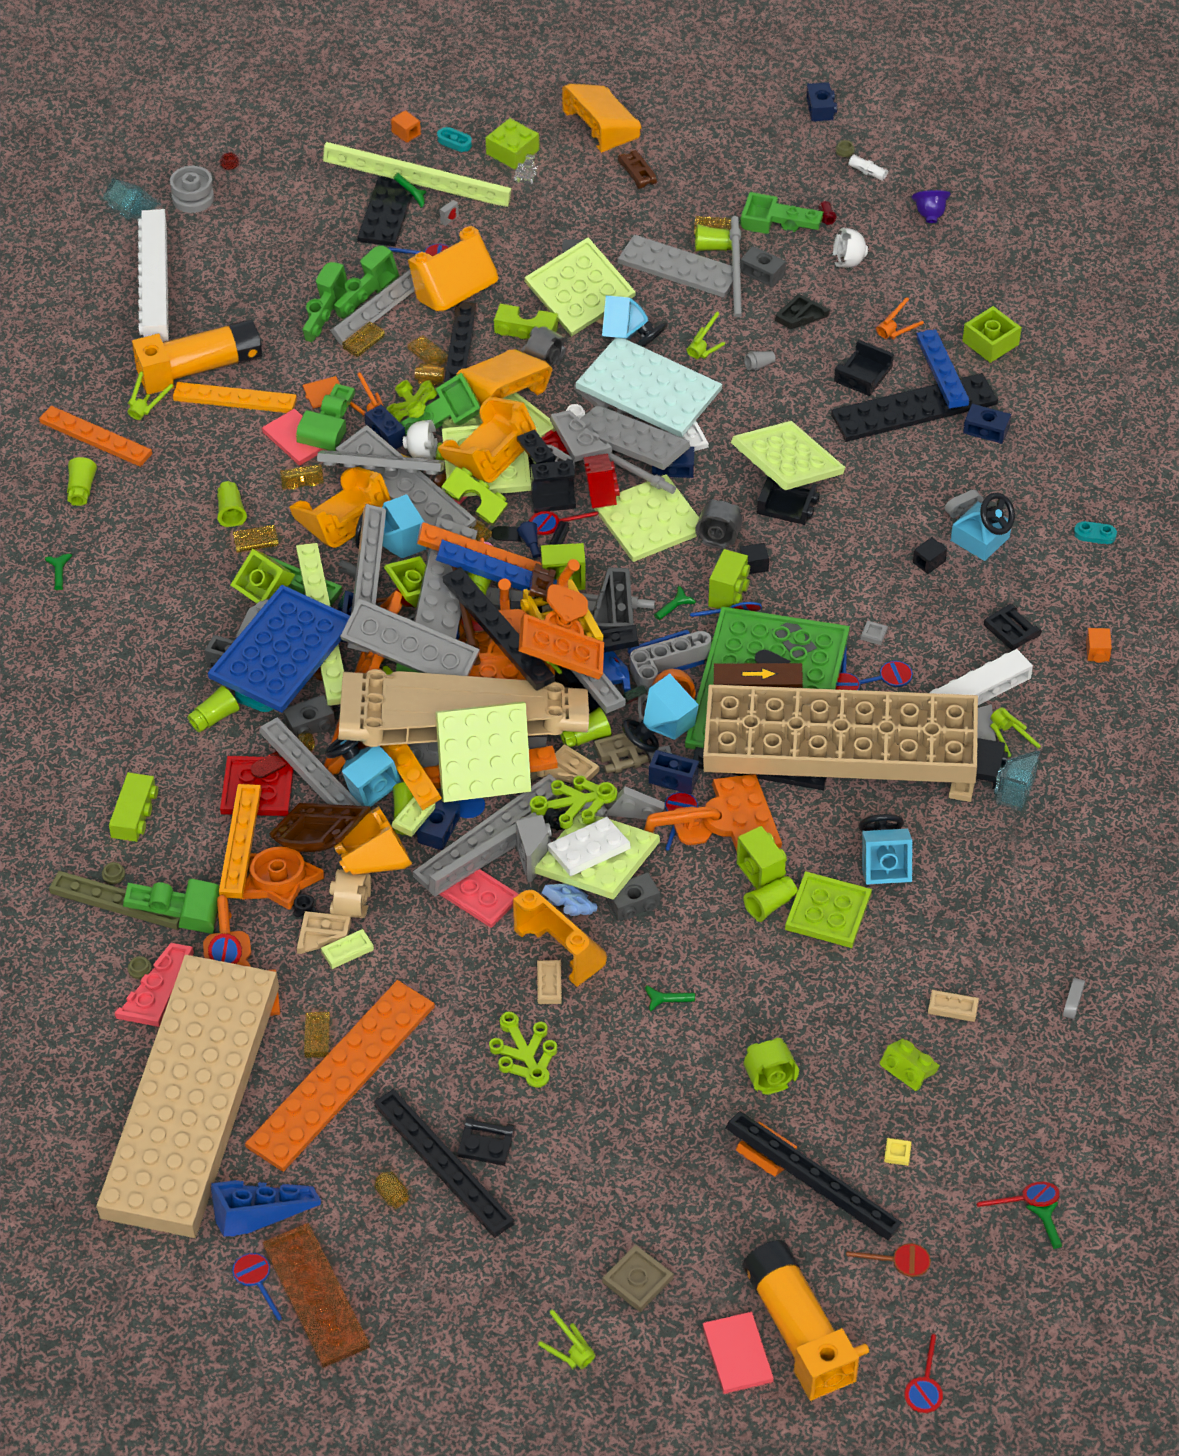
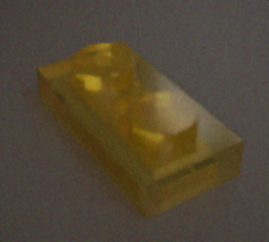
M696 216L694 235L697 224L718 229H728L730 231L731 218Z
M369 321L342 342L343 349L359 357L385 336L384 330Z
M424 335L408 344V349L433 369L447 362L448 354Z
M321 464L280 471L283 490L296 489L303 486H316L324 483Z
M274 525L233 532L237 553L279 546Z
M306 1012L305 1058L326 1057L329 1054L330 1012Z

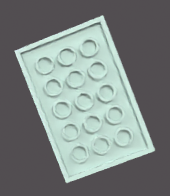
M615 337L576 382V389L682 438L722 390V384L627 339Z

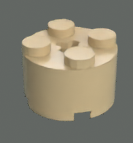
M337 869L335 881H331L330 895H334L330 905V914L354 918L366 917L368 906L365 904L367 898L371 896V876L368 875L369 873L352 875L350 871L346 873L343 869Z

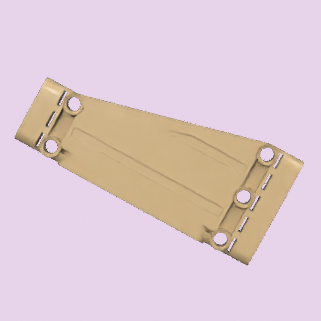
M378 669L369 670L367 673L343 672L338 740L362 741L363 744L369 747L437 742L436 711L522 701L526 703L528 736L559 735L563 731L587 733L589 726L588 689L564 688L562 684L553 682L536 691L527 680L396 671L386 675L384 671Z

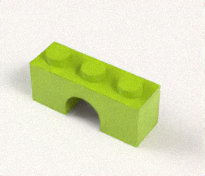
M500 304L494 318V333L502 336L509 335L519 337L520 339H529L534 327L540 328L545 326L554 332L558 329V313L539 310L533 319L520 318L519 307Z
M456 466L442 485V490L458 502L465 494H477L481 499V504L476 510V515L491 526H494L508 507V503L505 502L507 499L499 492L495 494L489 490L490 486L484 481L473 479L471 477L473 474L466 468L462 467L460 469Z

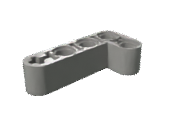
M697 631L633 650L630 654V672L638 689L643 693H648L659 672L707 659L711 648V636L705 631Z

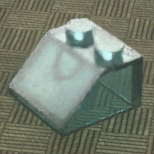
M114 177L102 197L109 202V207L121 211L120 215L128 220L131 218L138 220L142 217L141 211L154 210L161 206L159 201L138 185Z
M1033 751L1009 759L1004 768H999L996 777L998 782L994 790V794L997 795V804L1019 811L1023 810L1036 779L1040 757L1039 751Z

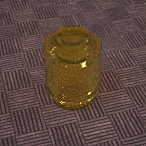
M420 363L419 367H415V379H418L419 384L430 380L432 385L443 383L444 367H440L437 364Z
M383 1172L376 1178L374 1188L388 1206L392 1205L394 1209H397L409 1200L408 1189L394 1172Z

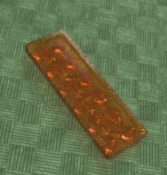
M309 1223L262 1242L263 1248L322 1368L370 1348L369 1342Z

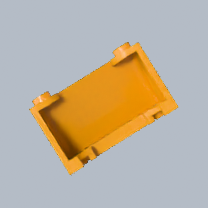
M567 84L562 87V111L567 116L577 113L591 128L592 137H597L599 145L596 148L601 153L640 137L641 124L639 120L635 119L614 97L609 88L602 85Z
M472 226L463 228L459 233L460 240L462 241L434 256L420 252L408 259L416 298L435 311L447 310L498 281L497 269L479 231Z
M513 349L466 369L463 368L456 375L460 373L465 375L478 401L482 405L488 397L503 399L525 388H529L536 395L545 392L552 373V367L546 361Z
M488 397L481 405L479 412L483 423L460 446L451 439L444 441L438 447L443 459L460 469L462 467L466 468L473 474L472 476L487 483L493 482L524 451L517 441V436L534 429L536 430L524 402Z
M357 466L348 468L342 473L340 478L343 488L341 492L313 510L308 502L297 501L289 507L292 516L325 545L332 548L339 547L355 536L359 517L366 504L382 508L384 502L391 500L381 473Z
M379 806L370 811L339 844L334 846L338 855L342 854V860L339 861L340 865L346 873L350 871L352 875L402 870L412 865L401 840Z
M525 890L513 898L514 931L521 937L531 933L535 934L538 938L548 932L573 955V960L570 961L572 973L569 975V980L576 987L605 966L607 955L604 949L538 892Z

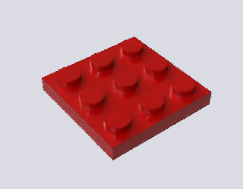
M227 756L220 806L221 814L233 815L238 784L261 785L257 815L287 816L289 814L292 792L293 767L283 757Z

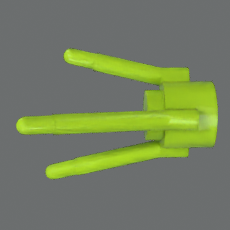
M719 312L714 314L705 328H700L692 343L687 347L686 350L689 356L695 359L700 357L705 359L709 354L725 345V342H721L706 350L707 344L703 340V337L719 316Z
M140 372L132 397L128 402L130 405L127 411L128 414L136 420H141L144 414L148 415L150 410L173 388V384L165 388L148 405L147 401L150 394H147L144 399L138 398L136 400L143 372Z
M1001 707L991 715L990 719L993 723L990 727L995 731L999 742L1005 743L1004 751L1008 752V757H1011V753L999 729L1006 731L1012 726L1035 747H1041L1039 743L1024 731L1027 727L1005 708Z
M550 1310L552 1317L574 1344L569 1349L570 1358L542 1341H539L538 1345L568 1363L572 1369L576 1366L580 1369L585 1368L594 1360L596 1356L594 1351L588 1346L574 1323L570 1324L572 1333L554 1310Z

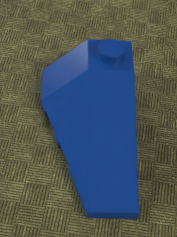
M243 1181L211 1183L215 1221L223 1237H233L256 1231L321 1205V1199L313 1186L283 1184L280 1188L266 1186L267 1183L258 1182V1186L243 1185Z

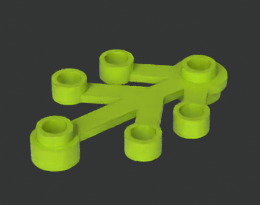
M404 380L395 387V391L406 402L393 403L386 409L398 421H401L404 416L409 418L422 416L425 412L427 400L435 398L438 394L430 380L423 382L414 396L412 395L413 387L409 381Z
M576 776L573 779L574 788L565 785L561 780H555L551 783V791L554 795L564 794L569 797L548 801L544 796H535L530 800V809L532 813L535 812L538 816H544L548 808L557 809L571 806L565 814L559 817L560 827L569 829L573 826V818L587 802L594 801L588 809L582 811V822L584 824H592L596 819L595 814L603 804L613 802L617 798L618 793L616 787L609 782L597 785L586 780L584 776ZM587 789L590 793H582L580 791Z
M505 1012L500 1017V1027L503 1031L510 1033L517 1049L504 1045L500 1038L490 1040V1052L495 1055H505L499 1059V1070L503 1073H512L525 1077L526 1082L532 1087L540 1088L545 1086L549 1081L547 1067L552 1056L557 1053L556 1042L547 1040L543 1043V1055L538 1064L534 1056L542 1039L548 1034L547 1024L544 1022L534 1024V1034L527 1046L518 1028V1016L513 1012ZM541 1028L544 1029V1031L539 1032L537 1031V1029ZM500 1045V1047L494 1048L493 1046ZM547 1047H553L554 1049H552V1050H547L546 1048H547ZM511 1058L525 1062L527 1068L513 1064ZM504 1063L510 1064L509 1066H502ZM538 1073L541 1074V1076L535 1077L534 1074Z

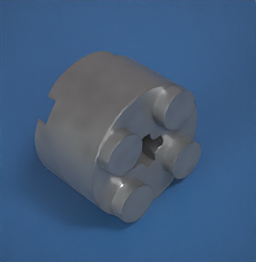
M545 326L540 328L534 327L527 344L522 347L521 352L546 361L550 366L554 364L558 366L565 356L567 348L564 347V342L567 343V339Z
M715 499L708 501V504L702 509L695 528L697 537L700 536L703 540L702 543L708 547L725 549L726 546H732L737 539L742 525L740 508L725 501H717Z

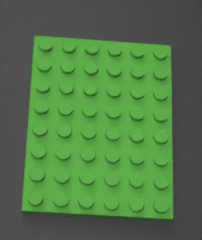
M722 606L696 700L699 706L695 726L688 730L685 748H704L709 685H714V663H756L755 654L760 650H769L790 660V663H802L803 688L836 690L850 626ZM793 623L798 624L802 629L790 633L787 627L780 625ZM778 630H784L787 632V636L778 638L775 633ZM804 634H806L809 637V639L806 641ZM789 640L793 644L807 645L812 641L817 649L807 653L804 647L796 646L789 652L782 642ZM795 650H801L805 653L798 658L792 655Z

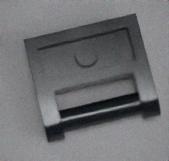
M1013 604L1005 606L984 619V626L1012 651L1031 639L1034 640L1042 633L1040 628L1033 626L1018 613L1017 608Z
M467 1116L457 1157L505 1166L515 1132V1125L507 1124V1126L477 1121L474 1117ZM477 1130L504 1135V1140L474 1135L472 1131Z

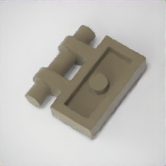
M624 733L594 741V748L601 763L611 762V764L604 765L606 774L615 772V774L621 773L623 769L630 767L635 769L641 767V764L649 762L647 754L638 755L643 750L635 746ZM628 755H629V757H630V759H626V760H622V761L619 760V758L625 757V756H628Z

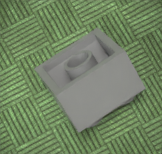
M543 815L516 820L517 850L527 883L532 882L537 876L535 874V867L548 852L547 844L551 843L549 838L552 836L549 823L545 824Z

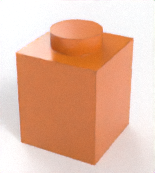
M406 110L391 118L392 133L406 143L421 135L420 121Z
M1088 628L1086 637L1087 661L1102 663L1110 660L1112 650L1110 629Z

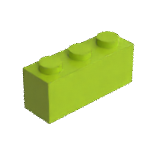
M127 773L109 823L111 838L138 842L140 834L143 835L145 833L146 816L150 817L152 799H156L158 795V786H155L154 776Z

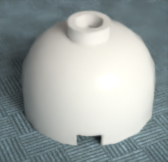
M841 228L840 231L842 233L841 235H836L833 246V255H837L839 261L835 262L836 267L851 268L857 266L866 257L868 246L864 237L858 231Z
M432 420L415 422L409 427L407 436L403 437V446L405 449H408L409 454L413 458L434 459L433 456L436 457L437 438H434L433 432H436L434 422Z

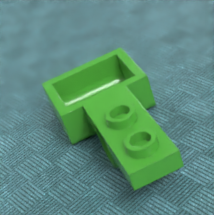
M750 192L741 215V227L744 230L768 234L772 222L781 223L782 228L786 231L788 229L796 232L799 227L819 230L823 211L778 204V197Z
M377 246L361 259L360 262L365 276L361 279L351 278L346 281V293L334 304L338 317L341 319L346 318L362 302H365L374 291L379 293L399 277L394 256L390 249L385 246Z
M336 262L327 263L318 275L316 284L320 299H312L306 304L309 319L302 329L305 340L313 342L321 334L325 321L329 320L332 309L335 310L334 304L346 293L345 283L347 277L344 265Z
M463 373L456 375L436 388L440 398L427 405L422 416L418 418L408 417L400 422L405 427V436H407L409 427L415 422L432 420L435 429L443 425V421L450 417L456 425L460 426L479 415L481 404Z
M335 384L330 395L326 394L324 396L320 413L306 410L297 428V442L329 451H336L335 448L339 446L346 433V420L342 418L355 395V388Z
M189 879L186 893L183 894L174 892L173 888L166 883H155L152 887L128 883L123 907L180 918L179 928L213 934L218 912L217 898L219 897L220 886L211 882Z

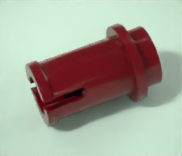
M821 202L819 210L823 211L822 222L831 225L837 218L836 213L832 210L830 202Z

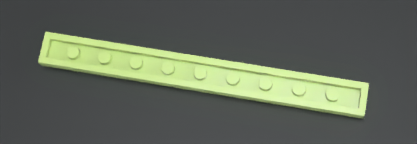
M326 142L324 146V162L392 179L398 172L412 184L496 205L508 206L510 203L512 188L329 142Z
M318 544L296 545L305 595L330 606ZM337 645L320 666L327 705L330 706L341 704L344 669L339 645Z

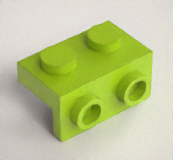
M904 1039L888 1045L880 1061V1066L914 1091L919 1090L924 1079L934 1075L940 1067L939 1064L933 1061L931 1056L922 1053L915 1048L913 1043Z

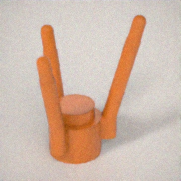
M908 297L876 327V332L884 339L889 337L894 339L898 335L924 324V321H920L896 331L897 324L892 319L909 301Z
M359 372L357 375L371 400L367 405V411L381 404L383 405L379 393H375V400L369 386ZM351 401V407L365 417L364 413L366 412Z

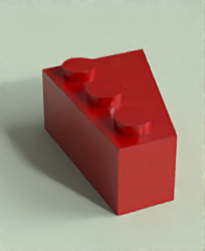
M608 454L583 457L592 509L617 505L616 496H620L614 461H610Z

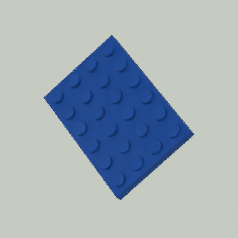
M281 585L210 669L208 678L283 713L342 640L340 636L350 615Z

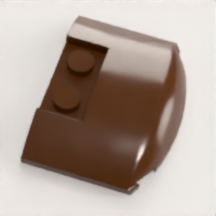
M299 803L269 835L278 844L296 851H324L339 844L371 811L370 806Z

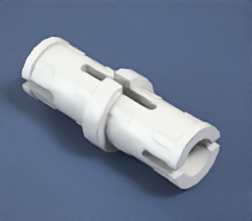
M853 155L849 161V166L881 181L888 174V170L875 165L871 160L867 161Z

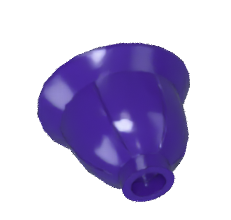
M928 190L914 193L911 198L916 203L919 213L926 218V223H937V218L941 217L945 211L946 200L951 196V193L942 190Z

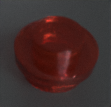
M225 153L221 157L220 165L227 170L235 169L239 165V159L234 153Z

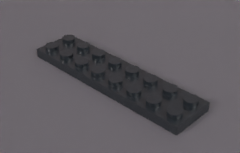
M983 373L959 378L969 398L968 406L948 408L938 384L832 409L831 415L844 440L848 442L969 412L972 404L983 407L998 405V399Z

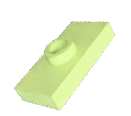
M413 797L392 822V828L412 837L435 810V803L422 811Z
M363 929L321 948L323 956L332 969L374 950L372 942Z

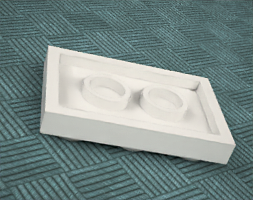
M608 817L547 844L548 851L570 877L631 849L628 839Z

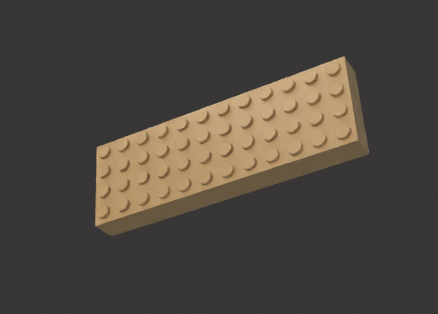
M709 685L703 754L704 772L976 783L978 695Z
M191 955L184 956L97 1203L100 1219L196 1238L211 1195V1183H215L279 989L277 972Z

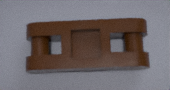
M637 150L630 151V154L618 155V162L626 169L639 189L644 188L647 184L653 185L657 183L655 173Z
M535 563L528 596H537L543 598L542 601L547 602V589L550 585H553L556 570L551 568L547 570L542 568V565Z

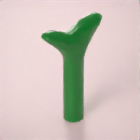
M397 172L393 179L410 192L419 206L423 207L425 202L423 195L426 194V190L417 189Z
M70 553L63 554L57 558L45 557V561L55 567V590H63V567L72 557Z
M678 586L675 598L657 611L654 617L660 621L679 605L695 604L696 601L692 597L686 596L682 587Z
M648 985L645 987V991L651 999L649 1004L650 1012L664 1002H695V993H662Z
M1058 1202L1045 1207L1027 1205L1026 1208L1043 1221L1053 1249L1062 1247L1051 1218Z

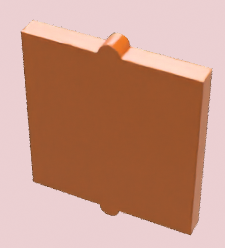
M336 376L303 385L306 399H309L313 409L321 407L324 396L326 394L330 395L335 384L340 385Z

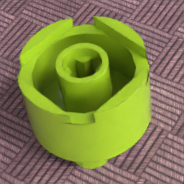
M775 1038L760 1044H752L747 1048L744 1068L756 1091L760 1090L765 1095L783 1091L788 1088L787 1084L792 1079L795 1082L798 1078L799 1068L783 1039Z

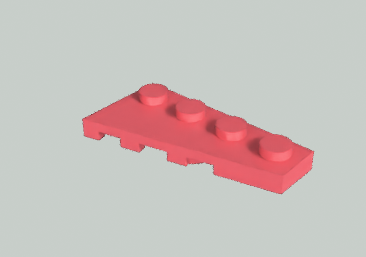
M170 943L153 964L154 968L148 975L145 974L140 980L141 984L136 991H132L128 995L124 1006L116 1010L114 1013L116 1019L160 1027L184 956H193V947Z

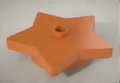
M272 847L260 853H250L249 875L245 882L243 899L269 898L290 910L301 889L324 879V870L304 861L300 851L287 847Z

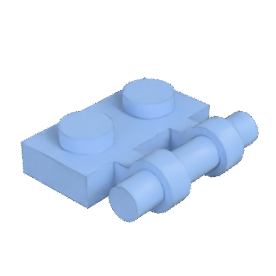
M568 884L545 885L542 894L549 898L548 901L555 906L564 905V913L570 916L590 915L597 910L596 903L587 899L588 895L577 887Z

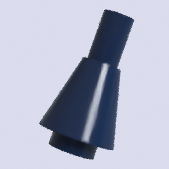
M530 521L523 522L518 527L517 533L528 548H530L532 557H540L537 524Z

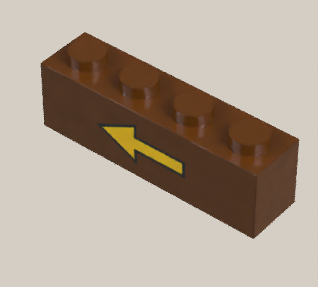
M714 663V685L803 688L802 663Z

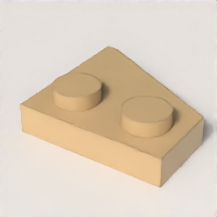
M564 744L555 753L558 768L537 771V776L544 778L551 774L556 780L573 783V779L576 776H584L586 780L590 781L599 772V766Z
M305 911L297 945V954L320 949L348 936L351 916Z

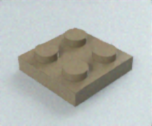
M635 1244L602 1278V1283L641 1312L674 1279V1274Z

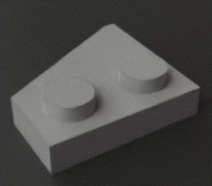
M624 786L617 794V798L609 803L606 808L609 810L608 816L647 819L653 813L662 812L665 802Z

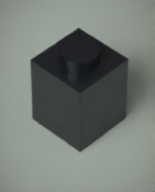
M931 537L914 549L913 563L929 574L946 562L947 548L941 542Z
M765 543L740 546L739 553L748 555L749 574L769 571V555Z

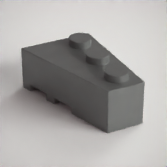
M608 567L604 575L592 615L601 631L634 625L629 568Z

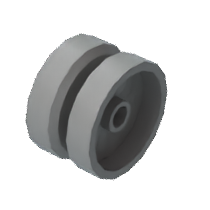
M194 165L185 166L177 169L171 175L172 201L177 209L182 212L197 213L206 210L212 205L214 201L212 176L207 169Z

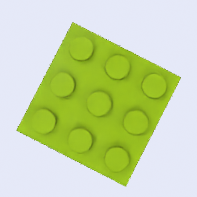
M805 871L786 921L785 930L853 948L871 897L872 889Z

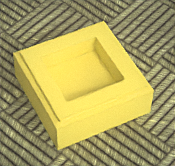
M887 1138L884 1162L909 1166L912 1141Z

